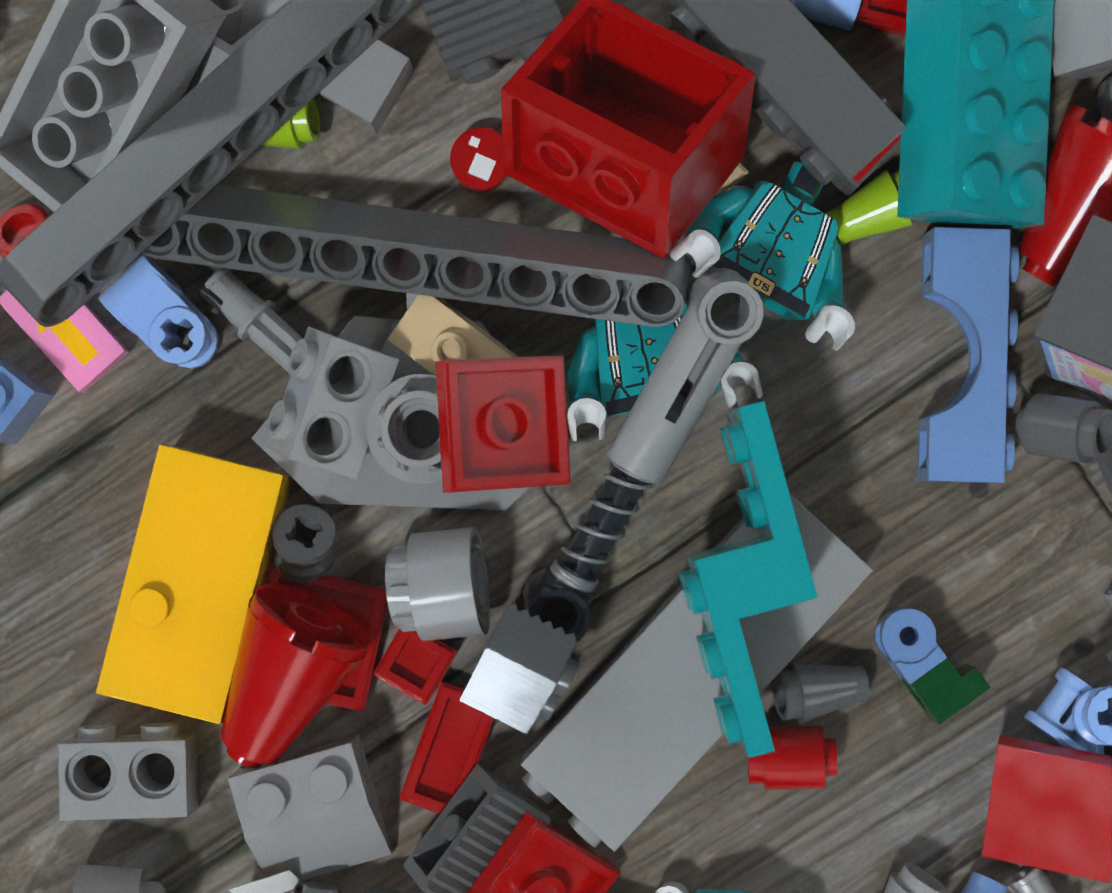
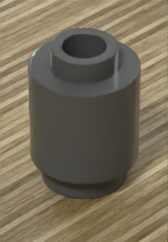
M1037 393L1018 412L1015 427L1016 434L1028 454L1087 464L1094 459L1103 460L1107 458L1112 451V410L1104 409L1097 401Z

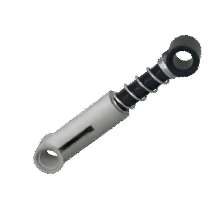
M727 268L710 269L700 275L692 284L688 296L689 306L607 451V455L614 467L609 475L603 473L606 481L596 499L589 498L592 506L582 524L579 522L575 523V526L579 529L568 548L561 547L562 552L565 553L564 556L554 560V564L547 566L546 569L533 574L525 585L522 594L524 610H528L530 617L539 615L542 623L551 621L553 629L562 627L565 635L574 633L577 642L587 633L591 621L589 606L595 597L596 592L594 589L599 582L596 574L602 564L611 562L612 555L610 549L615 540L625 537L624 524L630 515L639 512L638 500L642 492L652 488L654 484L663 483L739 347L744 341L752 338L761 326L764 317L763 302L758 292L749 282L734 270ZM731 292L739 294L740 303L733 315L725 319L711 317L713 302L719 296ZM562 599L571 603L566 612L560 615L550 616L541 612L545 604L552 600Z

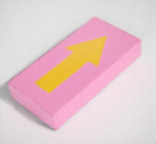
M8 290L0 296V305L80 393H85L130 353L86 303L64 322L55 326L44 327L25 310Z

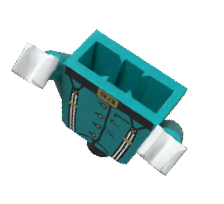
M794 162L781 188L763 180L750 184L747 187L734 185L712 198L688 228L685 238L670 251V257L674 261L680 259L685 253L693 257L691 267L696 269L692 273V276L695 278L715 268H727L738 272L758 292L763 302V307L787 321L808 320L811 313H813L815 320L809 325L805 333L806 339L812 343H816L825 331H828L834 340L833 350L838 351L854 334L855 321L852 315L844 309L841 245L836 239L839 225L835 219L813 207L823 184L816 180L801 162Z
M686 302L681 316L674 323L666 326L651 327L595 319V326L588 328L580 335L567 372L570 405L567 419L570 440L577 441L576 428L582 423L596 425L599 428V440H603L606 437V418L630 412L689 305H686ZM738 350L721 379L726 404L733 409L738 407L734 390L740 386L752 387L756 392L757 398H761L763 395L758 370L753 365L746 363ZM720 383L718 384L714 393L721 390Z

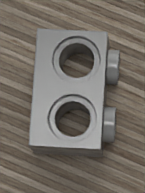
M308 326L304 339L297 342L290 355L288 371L291 376L283 399L273 406L268 417L267 434L269 438L266 447L289 460L357 480L368 449L366 437L367 420L377 395L392 382L399 359ZM344 357V375L337 383L331 385L329 381L330 368L336 360ZM323 418V434L315 443L308 445L307 433L310 426L316 420Z
M179 723L140 725V734L116 735V725L113 724L85 725L77 727L78 736H73L58 744L59 821L188 817L199 807L197 732L179 733ZM150 754H163L171 760L175 771L171 783L162 784L156 782L149 775L147 761ZM89 755L99 756L108 763L111 770V778L108 785H97L88 778L85 771V763Z

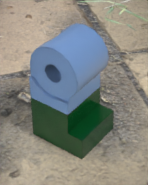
M895 607L884 612L877 620L874 638L878 649L929 720L939 725L991 688L976 667L964 664L959 669H955L936 643V629L932 620L923 612L907 607Z

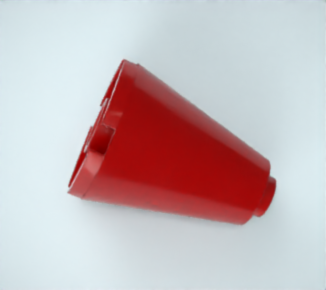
M1072 104L1063 117L1047 164L1044 225L1026 227L1018 249L1020 254L1028 258L1022 269L1054 288L1063 276L1092 215L1112 222V122L1102 117L1098 124L1090 119L1085 124L1080 120L1085 114L1086 109Z
M265 583L258 586L254 596L250 598L220 733V738L227 747V753L234 761L251 768H258L262 764L276 763L366 657L368 644L371 640L370 633L359 620L341 607L329 601L325 611H322L306 603L311 592L279 583Z

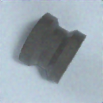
M303 504L284 510L276 518L272 529L273 560L279 573L290 581L299 583L314 582L324 577L332 568L335 559L334 544L336 531L334 522L329 514L319 507ZM303 535L311 537L313 542L305 540Z

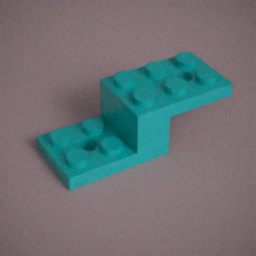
M764 401L739 407L726 413L729 425L720 428L721 440L729 465L740 463L746 488L737 490V498L744 523L747 528H758L759 537L688 555L686 558L690 570L679 573L689 611L692 610L693 614L702 613L707 633L696 635L705 672L709 673L711 679L719 678L723 696L713 698L722 735L726 736L729 744L737 742L748 758L774 752L775 749L739 619L818 598Z

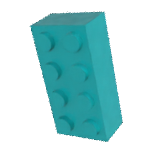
M907 0L902 123L907 128L901 133L897 217L977 229H1017L1044 225L1054 0Z

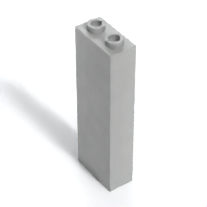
M791 494V501L818 598L739 619L759 694L873 571ZM742 517L714 548L759 537L758 528H747ZM681 584L521 758V766L528 771L522 778L524 783L545 803L550 804L557 798L574 815L568 820V823L593 847H596L603 841L615 852L722 736L713 703V698L723 696L719 678L711 679L709 673L705 672L696 640V635L707 633L702 613L693 614L692 610L689 611Z

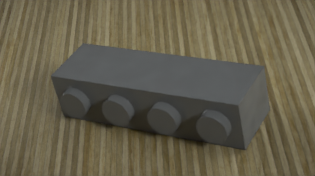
M790 0L669 1V5L674 10L670 13V18L687 39L695 43L701 39L711 51L723 57L731 58L743 67L756 73L753 97L761 104L756 109L759 117L778 137L783 138L788 134L804 151L800 156L801 162L810 174L823 185L831 181L841 190L907 128Z

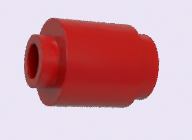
M822 725L769 727L775 751L752 758L747 757L749 784H764L765 790L825 789L826 776H837L838 773L836 738H824Z

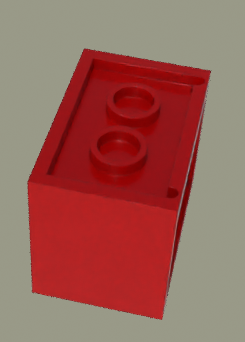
M580 0L501 89L503 173L665 259L745 157L756 73L743 67L731 58L723 57L685 38L677 31L666 29L632 12L620 3L610 0Z

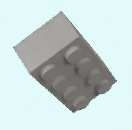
M55 0L0 112V168L55 212L181 100L227 13L210 0Z

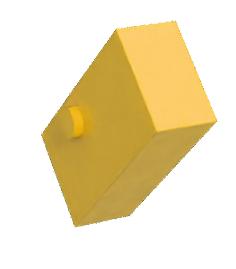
M159 444L96 690L97 694L216 724L223 723L250 598L254 596L258 586L265 584L268 566L273 559L272 529L276 518L285 510L293 480L290 475L175 446Z

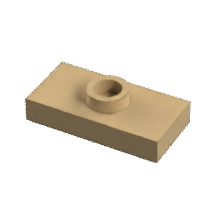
M417 295L387 339L434 376H436L435 361L518 357L443 298Z

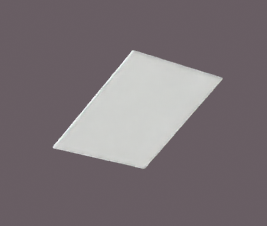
M288 870L230 889L229 891L231 893H284L302 887L304 883Z

